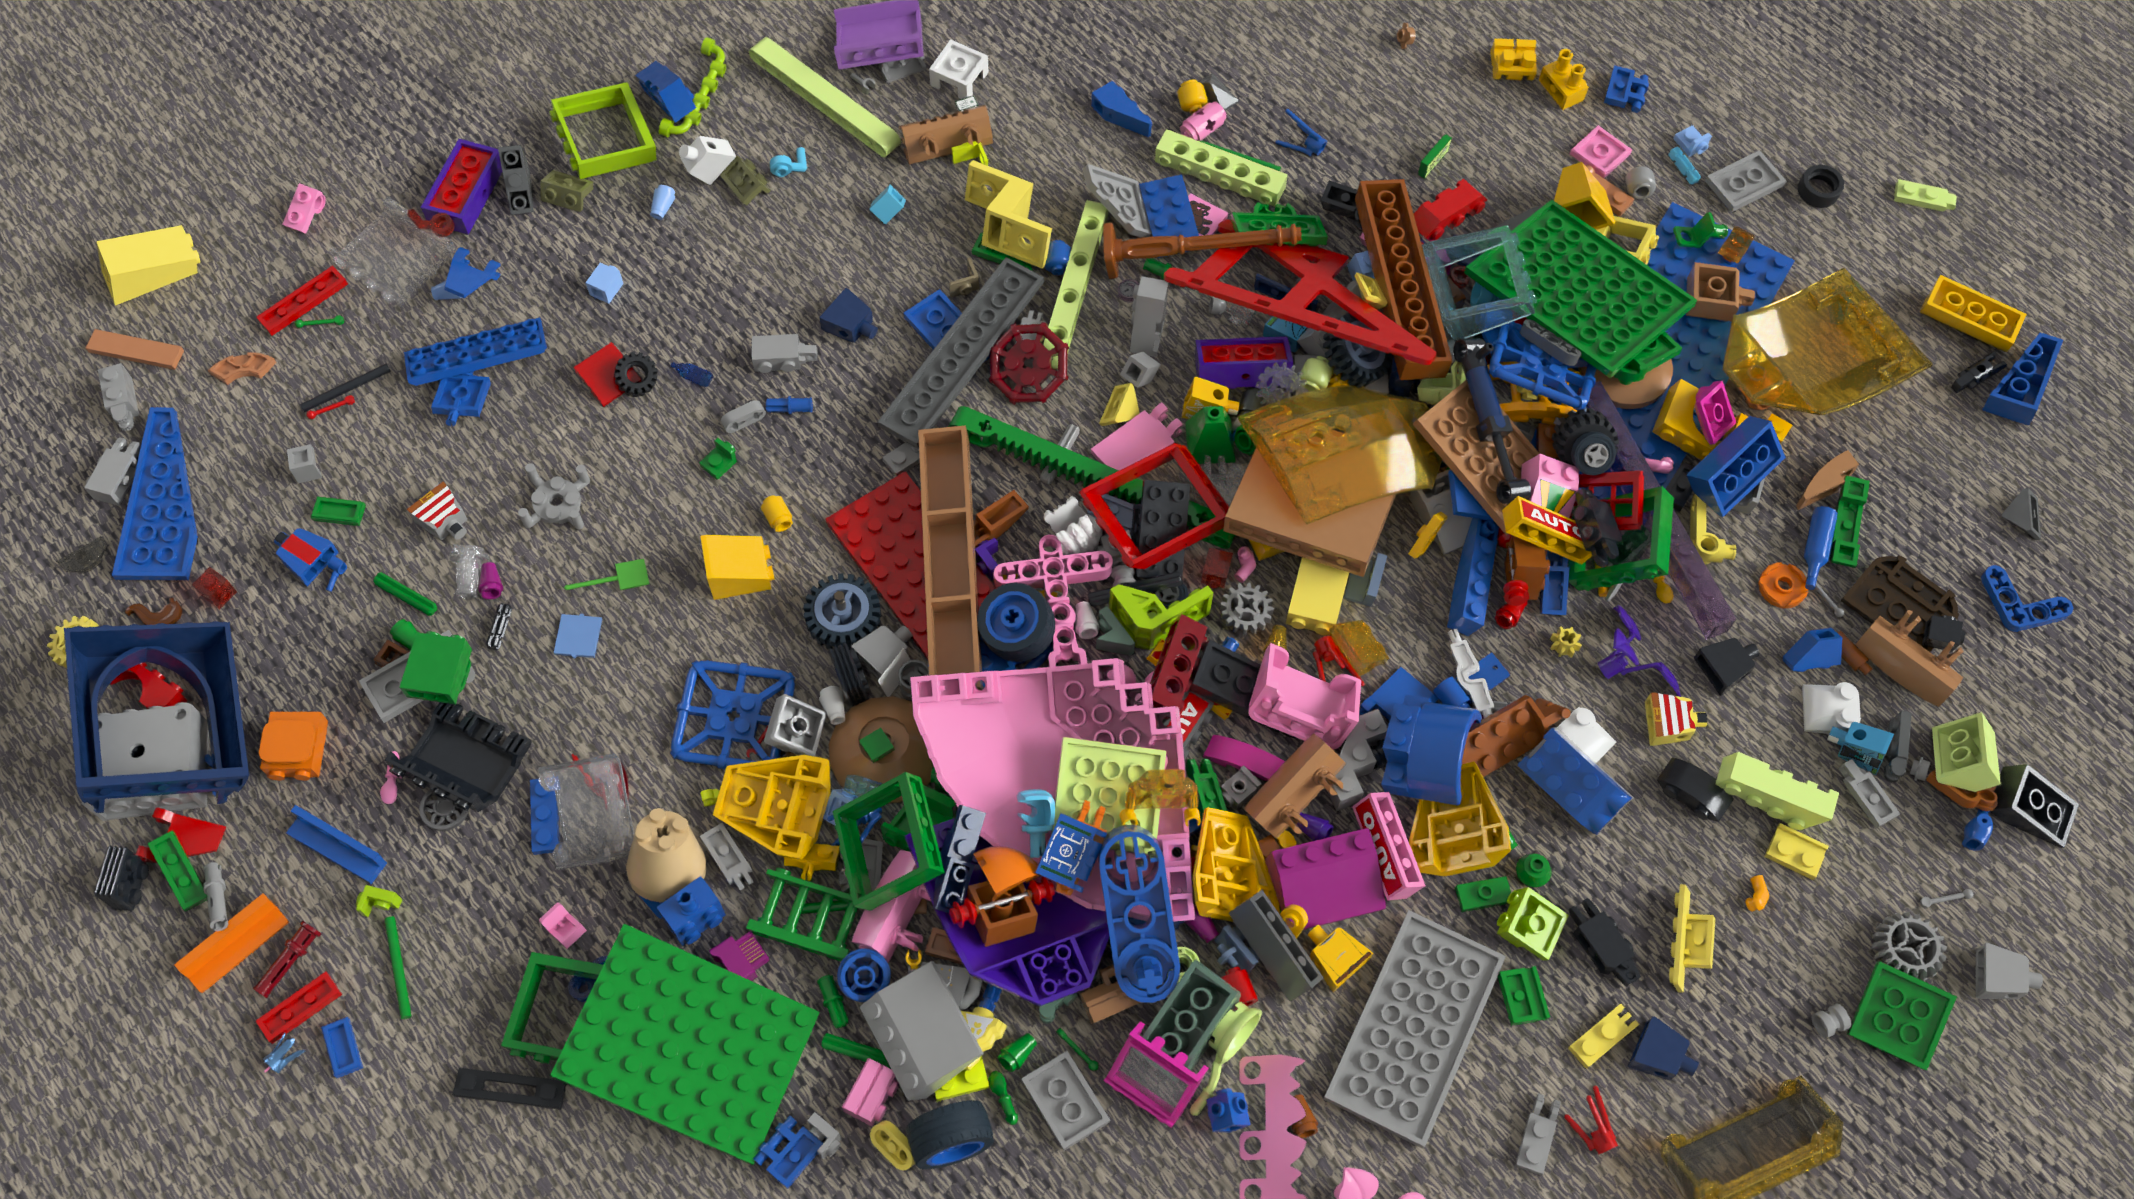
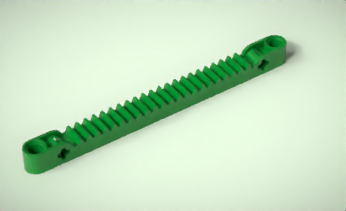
M958 407L948 426L966 425L970 443L984 448L995 444L997 445L998 452L1003 448L1006 449L1005 455L1007 456L1014 452V459L1023 456V462L1025 463L1030 459L1031 466L1040 463L1041 470L1049 466L1048 473L1057 470V477L1066 474V480L1068 481L1073 477L1074 484L1083 481V488L1119 471L969 407ZM1135 478L1110 491L1109 495L1113 497L1116 495L1118 499H1125L1126 502L1131 504H1141L1143 480ZM1189 500L1187 518L1189 531L1201 525V522L1205 523L1216 517L1211 509ZM1223 528L1202 539V541L1222 549H1228L1236 535L1223 531Z

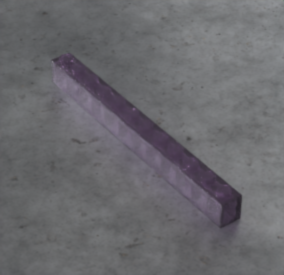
M1601 381L1596 382L1591 390L1586 407L1592 408L1595 412L1598 410L1603 416H1606L1618 434L1616 435L1619 439V444L1616 445L1618 452L1610 470L1612 472L1643 471L1644 490L1660 487ZM1582 387L1577 392L1578 396L1581 395ZM1619 485L1624 494L1633 492V485ZM1673 509L1668 573L1707 640L1727 633L1737 619ZM1654 510L1643 512L1642 527L1650 541L1652 539Z

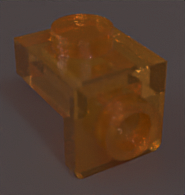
M1735 226L1718 254L1722 255L1725 260L1738 264L1746 254L1755 235Z

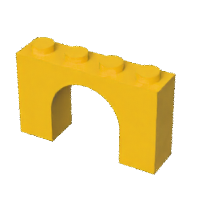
M1680 379L1669 388L1652 432L1660 436L1661 439L1669 441L1678 446L1682 451L1690 453L1702 461L1748 416L1743 413L1736 416V424L1724 435L1722 441H1717L1715 444L1710 445L1699 432L1693 420L1696 394L1699 389Z

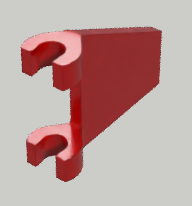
M159 807L155 808L152 815L156 822L170 825L168 832H175L188 857L216 852L226 830V826L175 814ZM139 845L136 855L145 862L157 863L150 848Z

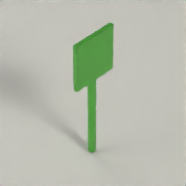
M644 559L615 564L617 576L565 585L564 589L570 590L616 580L619 581L620 590L648 585L649 580Z

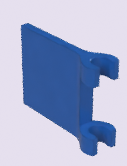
M1400 667L1376 692L1360 705L1359 714H1366L1375 708L1376 710L1379 709L1380 713L1390 721L1394 703L1403 704L1405 694L1430 698L1433 703H1436L1438 698L1405 669Z

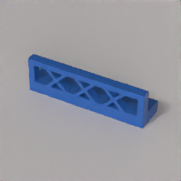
M297 805L292 808L291 812L297 819L286 832L289 837L369 884L374 882L387 864L379 853Z

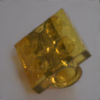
M1363 620L1335 624L1329 629L1332 639L1341 652L1346 654V659L1358 676L1370 672L1376 666L1383 665L1390 659L1385 653L1383 645L1375 639L1370 627Z

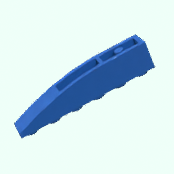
M1472 518L1460 557L1447 628L1452 630L1458 629L1459 633L1466 636L1471 635L1484 626L1499 526L1495 521Z

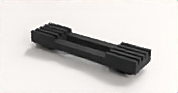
M459 1068L452 1095L461 1098L482 1099L561 1110L567 1084L556 1079ZM486 1081L535 1086L536 1091L534 1096L487 1091L483 1090Z

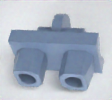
M1228 924L1223 927L1222 932L1214 940L1218 944V951L1222 954L1217 960L1220 965L1228 962L1232 968L1240 967L1241 970H1247L1249 974L1260 958L1251 947L1247 948L1242 942L1246 938L1237 926L1231 928Z

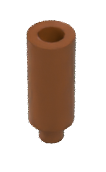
M1839 631L1838 634L1842 637L1841 657L1854 671L1859 669L1866 676L1873 670L1867 663L1869 659L1842 631Z

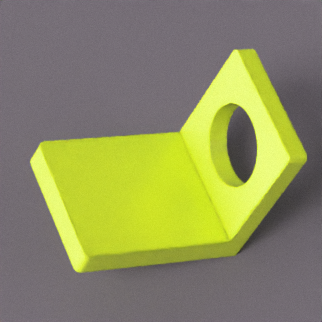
M973 141V145L963 143L951 148L953 164L979 157L980 162L988 166V159L981 142L978 144Z

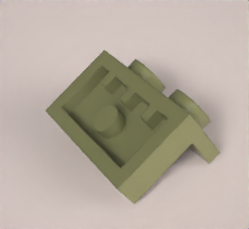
M737 155L720 176L741 202L748 205L762 190L767 194L771 190L766 185L768 183L767 179L761 173L757 174L755 172L756 166L748 158L744 160Z
M554 170L540 181L541 201L578 212L583 210V199L593 190V181L580 179L579 177Z

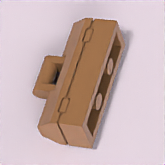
M1114 964L1099 970L1103 984L1080 993L1083 1006L1086 1008L1085 1011L1091 1024L1141 1003L1128 997L1119 987L1118 982L1111 984L1109 978L1115 976Z

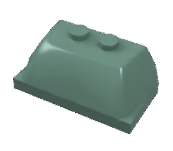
M1194 960L1142 1037L1150 1043L1155 1037H1162L1165 1040V1044L1161 1050L1173 1059L1179 1052L1185 1053L1188 1059L1184 1066L1192 1071L1209 1047V1040H1214L1212 1036L1213 1031L1230 1009H1235V1005L1240 1000L1241 993L1199 961ZM1134 1048L1136 1052H1138L1141 1056H1143L1145 1059H1147L1149 1062L1155 1065L1158 1069H1160L1162 1072H1164L1166 1075L1172 1078L1175 1082L1181 1081L1176 1076H1174L1173 1074H1171L1170 1072H1168L1160 1065H1158L1157 1063H1155L1154 1061H1152L1151 1059H1149L1144 1054H1142Z

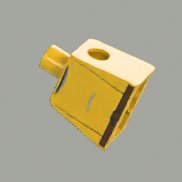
M1317 925L1307 935L1317 945L1309 957L1333 992L1367 963L1373 955L1368 948L1340 927L1328 935L1320 925Z

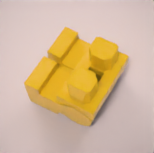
M1494 39L1490 51L1493 79H1501V75H1505L1506 80H1522L1524 75L1527 77V81H1533L1537 73L1536 40L1517 39L1514 46V39Z

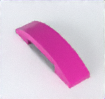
M1219 735L1212 736L1203 755V758L1224 767L1227 764L1237 769L1245 766L1255 777L1264 781H1268L1285 762L1255 746Z

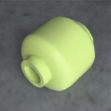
M1322 356L1307 359L1299 374V379L1302 382L1301 385L1311 392L1326 389L1334 373L1333 368L1328 364L1330 361Z

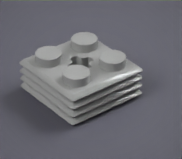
M783 694L776 699L764 742L785 752H793L796 756H815L827 713L787 694Z

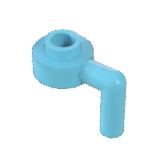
M802 147L796 149L797 163L792 162L789 157L784 155L773 157L769 162L771 173L778 177H784L790 174L791 171L805 172L807 169L805 149Z

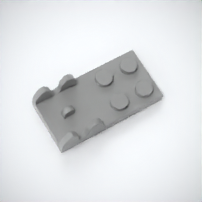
M447 630L440 635L450 637L452 634L450 630ZM410 652L359 680L384 723L423 701L421 699L407 698L399 688ZM472 666L466 683H470L475 679V671Z

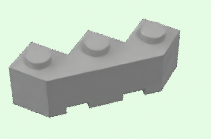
M1379 709L1360 715L1359 722L1346 738L1339 755L1346 765L1335 776L1343 782V789L1332 785L1337 795H1331L1328 792L1336 811L1355 805L1363 796L1364 791L1357 778L1372 773L1376 759L1369 746H1375L1379 740L1385 739L1388 729Z

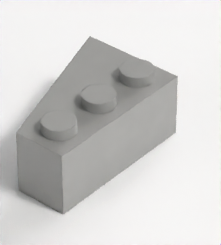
M1141 276L1140 284L1135 285L1133 291L1134 300L1131 318L1133 329L1130 352H1145L1149 356L1157 357L1165 322L1169 282Z

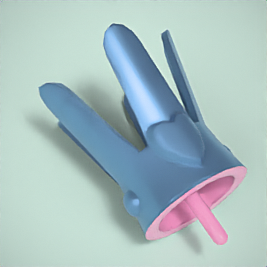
M284 1032L274 1050L263 1058L269 1065L264 1072L266 1073L272 1068L279 1073L290 1061L304 1053L305 1050H298L282 1059L295 1042L291 1038L279 1047L286 1035Z

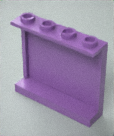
M892 0L834 9L837 31V46H834L838 69L924 56L922 22L918 0Z

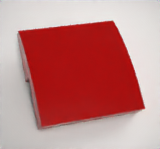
M612 342L574 367L577 375L589 387L590 392L603 407L625 393V391L622 390L621 392L614 377L616 365L619 359L623 358V355ZM630 367L627 370L628 379L634 383L641 382L633 367Z

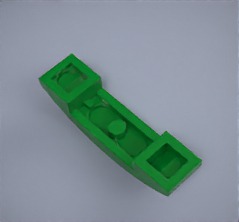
M1846 475L1836 507L1838 516L1830 556L1832 563L1856 568L1860 549L1858 537L1864 504L1867 502L1870 481Z

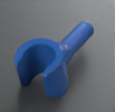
M335 556L328 562V568L333 570L326 587V591L332 592L339 574H343L347 569L346 563Z

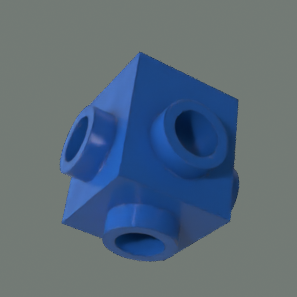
M1231 1088L1216 1091V1096L1206 1099L1213 1132L1229 1133L1250 1126L1248 1106L1244 1093L1232 1092Z

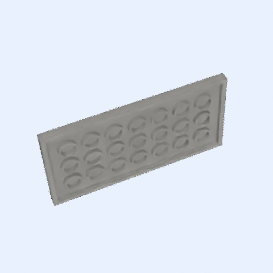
M1408 910L1323 1099L1424 1149L1506 956Z

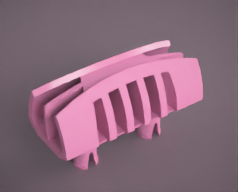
M902 850L898 852L876 889L917 869L911 852ZM924 884L871 911L864 910L852 942L859 944V949H871L878 952L887 962L890 961L898 944L913 951H918L919 948L914 942L922 943L923 936L907 931L906 928L921 899L924 898L931 901Z

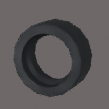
M1822 164L1813 165L1803 174L1798 184V193L1805 203L1813 207H1830L1836 203L1841 195L1845 181L1836 169ZM1809 180H1822L1832 187L1833 192L1821 193L1810 185Z

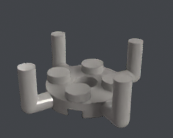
M527 464L525 466L526 472L537 489L531 496L535 513L530 516L526 508H521L518 511L523 525L526 528H531L540 520L549 524H563L569 521L576 529H582L584 523L579 513L581 504L579 491L590 483L585 466L578 465L576 467L579 480L572 483L559 476L544 482L539 477L534 464ZM560 497L563 499L560 505H551V501L554 498Z

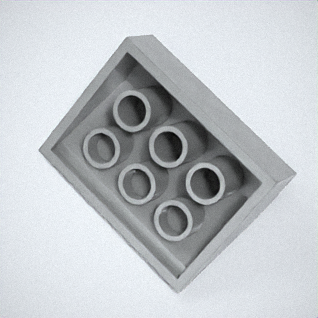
M934 961L925 964L880 990L860 1006L907 1100L928 1098L984 1054Z

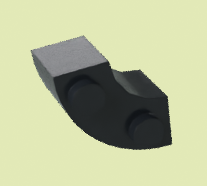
M1672 757L1657 778L1663 793L1667 797L1685 804L1702 820L1708 819L1719 822L1734 800L1732 795L1726 793L1723 788L1715 784L1716 779L1684 760Z

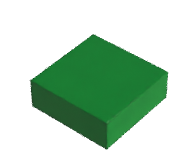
M881 727L859 740L860 745L872 763L877 762L895 750Z

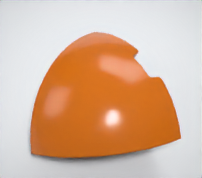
M999 846L985 848L973 853L997 897L1023 882L1028 884L1030 880H1035L1042 876L1035 873L1038 863L1019 850Z

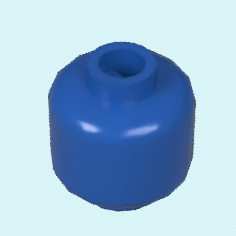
M1062 240L1051 241L1044 268L1053 275H1063L1069 261L1071 247Z

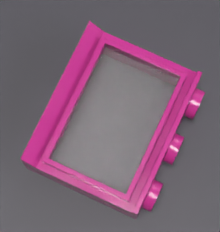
M1140 1022L1129 1034L1127 1041L1104 1081L1115 1091L1122 1093L1132 1100L1138 1107L1151 1113L1161 1123L1172 1128L1181 1117L1209 1068L1204 1065L1195 1074L1184 1066L1188 1059L1185 1053L1179 1052L1173 1059L1161 1050L1165 1044V1040L1162 1037H1155L1151 1043L1141 1037L1140 1033L1145 1024Z

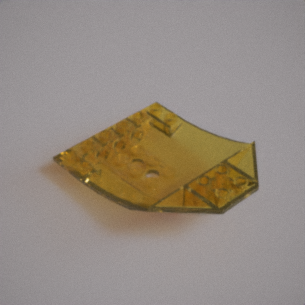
M1340 385L1318 389L1274 402L1238 416V420L1306 525L1378 498L1429 488L1433 490L1442 463V458L1413 425L1416 420L1430 410L1426 403L1363 386ZM1337 428L1343 430L1345 434L1341 437H1336L1332 435L1331 431ZM1317 437L1321 438L1323 441L1314 442L1311 440V438Z

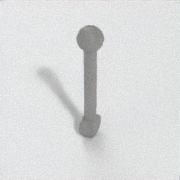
M1816 582L1815 589L1832 607L1835 616L1842 617L1844 610L1838 608Z
M1966 889L1963 893L1933 899L1923 897L1920 900V904L1922 907L1928 908L1934 903L1959 898L1971 899L1974 894L1972 890Z

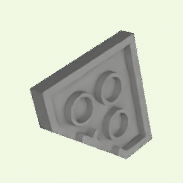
M1087 164L1082 169L1087 188L1129 234L1140 238L1150 237L1152 233L1138 181Z

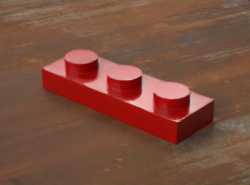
M325 971L258 1018L256 1023L267 1040L273 1044L282 1037L284 1032L286 1034L343 994L330 974Z

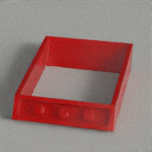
M1176 443L1099 480L1079 492L1084 499V506L1093 512L1098 526L1108 534V540L1111 545L1122 554L1121 559L1125 565L1138 569H1146L1223 529L1225 516L1229 509L1226 501L1187 447ZM1175 459L1216 517L1142 555L1104 501L1102 495Z

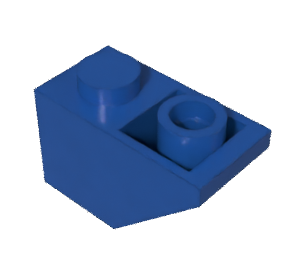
M1832 628L1807 631L1783 656V662L1792 671L1804 672L1807 669L1813 668L1826 669L1834 665H1841L1842 637Z

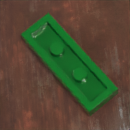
M170 831L147 843L185 912L208 900L207 895L204 893L203 883L174 831Z

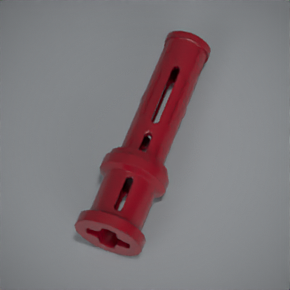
M303 920L300 922L301 927L294 936L285 941L286 948L256 986L253 987L255 991L266 998L269 997L268 995L285 976L298 957H303V955L307 954L306 949L313 940L322 935Z

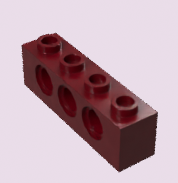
M1183 614L1177 617L1170 626L1150 681L1153 708L1176 706L1179 707L1181 712L1185 703L1182 700L1183 695L1192 684V679H1190L1191 673L1197 668L1200 658L1197 657L1199 650L1203 649L1207 641L1205 634L1208 627ZM1182 643L1187 647V650L1183 648ZM1174 664L1179 667L1180 671L1176 670ZM1166 685L1171 688L1172 693L1167 690Z

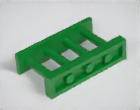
M776 868L775 871L767 869V876L775 881L762 916L758 917L757 921L749 918L746 929L755 935L841 962L851 953L846 949L847 945L845 943L858 909L854 907L852 898H850L851 892L847 894L790 876L791 872L782 868ZM784 884L797 887L799 890L786 925H783L782 928L772 926L773 922L771 920ZM810 891L823 895V899L811 932L804 936L797 934L796 926ZM833 899L846 902L848 905L835 941L832 940V943L829 944L822 941L821 933Z

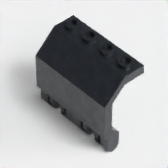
M439 702L432 713L428 728L412 752L400 760L394 753L389 752L385 762L390 767L389 771L393 775L401 779L406 776L412 779L411 783L421 789L428 787L433 790L432 793L443 800L450 798L455 801V805L465 811H468L470 808L480 812L499 799L521 765V761L530 748L532 740L513 731L506 738L502 746H500L498 743L504 735L506 729L504 726L498 725V723L472 710L467 712L460 724L457 725L455 723L459 716H461L463 706Z

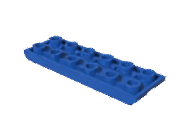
M541 318L528 319L524 322L504 325L501 328L481 331L477 334L462 336L454 340L438 342L430 346L414 348L404 352L408 383L418 386L542 354L546 350L547 345Z

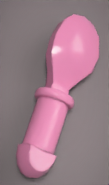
M392 751L400 760L399 754L396 751ZM388 764L387 774L385 775L388 780L381 787L380 795L384 803L392 804L397 797L396 778L398 777L389 771L390 767Z

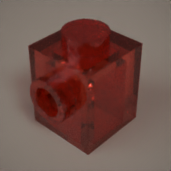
M211 567L192 584L204 599L219 610L237 593L230 582Z

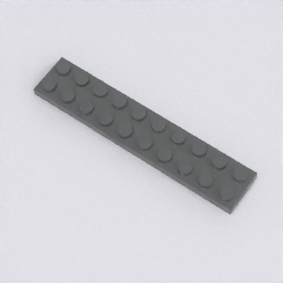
M1005 257L879 419L878 427L918 449V430L934 428L988 357L992 346L1008 331L1010 325L1014 323L1043 285L1044 277Z

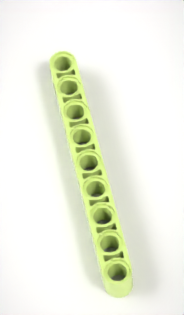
M764 37L749 50V55L755 63L880 156L885 158L901 144L899 135L893 129L768 37Z

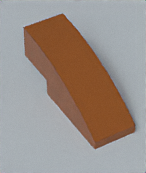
M1015 490L976 514V519L974 520L975 549L985 540L989 541L1000 537L1029 509V506Z

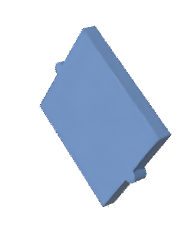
M562 614L554 655L572 656L574 659L576 657L595 658L602 617L584 616V614L579 616Z

